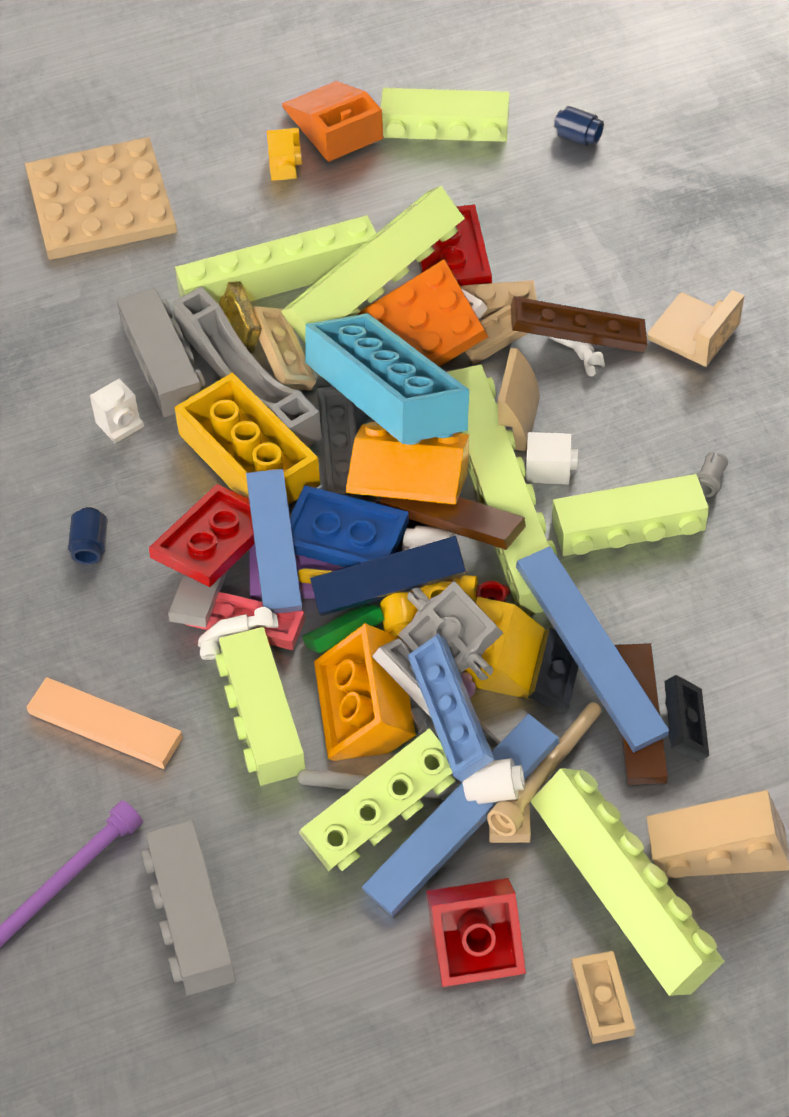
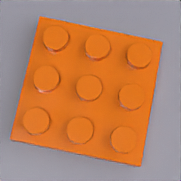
M445 260L440 261L362 309L358 314H370L439 367L489 337Z

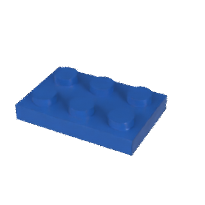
M304 485L290 515L294 552L296 555L345 568L396 553L409 522V512L306 485Z

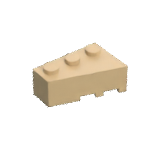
M768 790L646 816L652 860L666 874L667 878L789 871V849L785 827Z

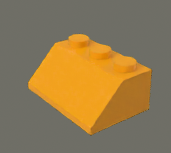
M377 422L362 424L354 439L346 493L456 504L468 475L469 435L457 432L448 438L433 437L423 439L418 444L407 445L399 442Z
M366 623L314 661L328 759L332 761L388 754L416 735L409 694L372 657L379 647L399 637Z

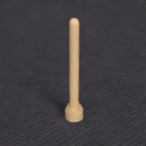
M591 702L585 707L559 739V744L525 781V789L518 791V799L497 802L487 815V820L494 831L506 837H511L516 833L524 822V808L601 714V706L598 703Z

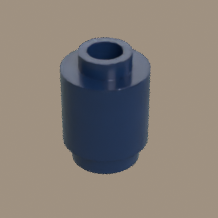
M567 106L564 110H560L557 113L554 128L557 129L559 137L585 146L589 144L596 145L601 138L604 121L598 119V116Z
M92 507L82 508L71 516L68 550L71 553V558L77 563L95 564L100 561L101 556L105 553L108 519L98 509Z

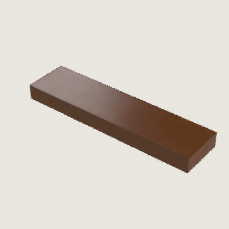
M515 296L510 304L512 331L644 353L648 346L645 319Z
M383 497L380 500L381 505L409 512V519L505 550L509 548L526 527L523 516L462 497H458L456 504Z
M651 643L615 645L660 715ZM621 734L627 785L667 784L668 774L663 739L633 753Z

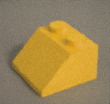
M477 597L475 603L503 634L481 655L493 668L491 676L482 667L480 669L488 677L485 680H480L470 667L463 672L471 674L472 682L475 683L478 689L532 700L528 698L543 635L547 630L515 604Z

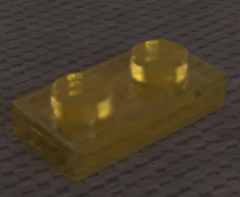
M241 281L228 282L225 294L220 298L219 306L244 346L250 353H254L262 327Z

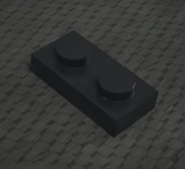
M550 628L543 635L528 698L563 713L570 705L579 666L555 629Z
M674 675L664 681L665 705L669 722V741L672 749L698 762L710 756L702 689L680 676Z

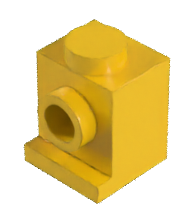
M299 128L267 130L271 181L297 179L296 165H302Z

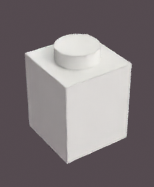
M528 432L526 483L569 485L570 470H577L578 449L571 448V434Z

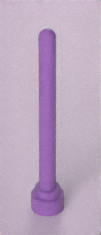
M124 800L119 801L109 811L110 816L106 819L107 825L0 925V948L118 836L123 837L126 834H133L143 824L142 818L131 805Z

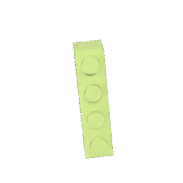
M383 88L380 107L382 109L383 138L507 142L509 92Z
M697 474L553 499L552 523L562 556L582 555L594 550L611 547L620 548L627 544L644 541L654 542L666 537L692 535L699 531H705L709 507Z
M264 627L219 638L221 653L215 655L220 677L228 676L230 684L224 686L229 708L237 707L239 716L233 717L238 739L247 740L249 748L244 749L243 754L248 772L256 771L260 786L298 776L299 772L305 769L304 753Z

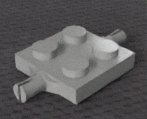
M455 581L441 594L430 600L420 588L412 589L419 600L411 592L408 593L407 599L419 611L414 616L412 622L398 634L409 648L414 651L437 634H440L446 639L460 674L470 667L480 680H485L488 677L480 669L482 667L491 676L493 668L481 655L503 634L494 622Z

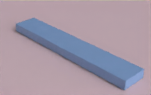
M549 546L518 560L516 564L518 572L633 753L667 737L669 733L668 727L552 548Z
M528 713L492 751L494 760L512 758L515 766H522L525 780L559 744V738ZM462 782L362 886L363 891L388 914L394 917L487 820L488 813L497 802L478 804L477 801L468 802Z

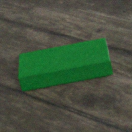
M367 603L302 635V639L306 648L322 653L337 645L365 623L374 627L382 623L385 618L380 607Z

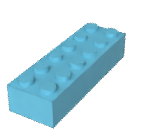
M370 314L305 324V363L402 444L414 445L420 443L423 439L433 437L448 438L453 436V433L468 430L469 389Z

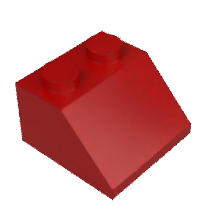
M509 878L426 891L442 987L526 974L516 893Z

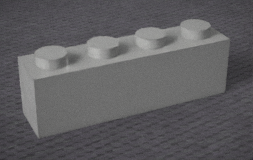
M156 288L116 299L121 324L163 417L174 415L175 406L204 390L206 385L200 369L194 371L192 367L195 363L190 347L188 345L183 347L181 343L183 342V335L178 322L172 323L170 320L173 318L167 299L161 300Z
M193 820L146 832L145 835L149 848L141 850L147 874L155 872L158 881L157 884L150 885L156 910L160 908L165 909L167 919L159 921L165 946L174 944L176 956L168 958L174 982L183 981L187 996L236 982L231 957Z

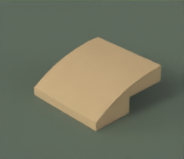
M510 348L497 401L498 425L513 427L515 450L527 451L528 432L533 430L540 400L539 387L534 371L519 349Z

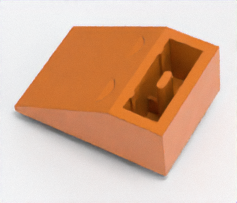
M334 81L282 103L284 110L327 162L383 139L382 109L366 91L339 81Z

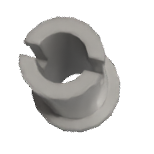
M714 451L709 452L705 457L701 471L697 473L706 498L712 497L721 489L722 484L720 480L728 465V459L720 452L717 453L713 463L712 460L715 453Z

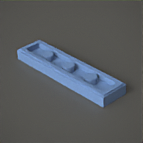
M283 469L246 473L263 607L270 609L275 614L302 611Z
M437 634L407 656L453 776L462 782L494 761V757L448 643L444 637Z

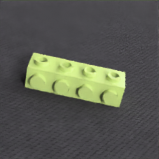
M429 728L301 828L299 834L328 871L332 870L335 866H338L341 871L346 869L361 857L357 851L359 847L368 840L375 846L393 831L388 824L400 815L406 821L425 806L420 800L431 790L438 796L456 781L452 776L453 773L441 742Z

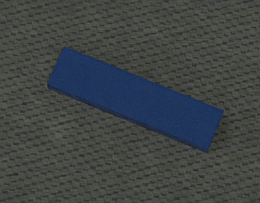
M453 536L310 578L319 614L325 616L377 601L394 593L408 592L414 588H421L463 576L467 572L457 537Z

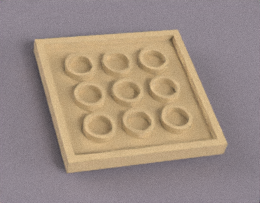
M150 137L25 163L48 260L177 233L176 222Z

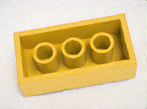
M233 372L174 407L179 435L235 493L249 499L246 473L283 469L288 505L299 498L304 485L314 488L321 485L318 457Z

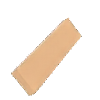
M48 677L45 678L27 705L30 715L162 769L166 767L183 739L180 730Z

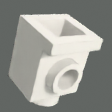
M120 379L90 395L96 424L115 444L144 427L143 421L139 418L135 394Z

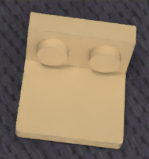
M732 290L724 301L719 300L715 306H711L690 295L679 293L648 331L647 339L706 367L740 325L744 295Z

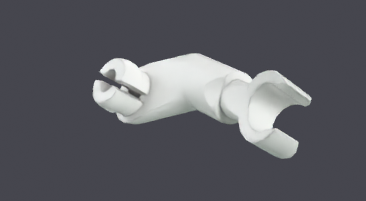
M548 337L555 342L574 349L579 358L584 360V367L588 376L591 377L596 374L593 365H600L602 368L606 367L603 354L601 352H594L591 344Z
M260 607L254 611L255 616L248 617L247 614L220 620L198 639L201 658L204 660H214L215 655L221 653L219 647V638L245 632L257 627H279L277 615L266 607Z

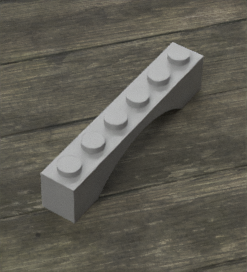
M202 286L173 301L175 319L180 326L183 337L221 378L233 372L307 447L322 439L319 411L299 390L282 385L261 367L237 336L222 308Z

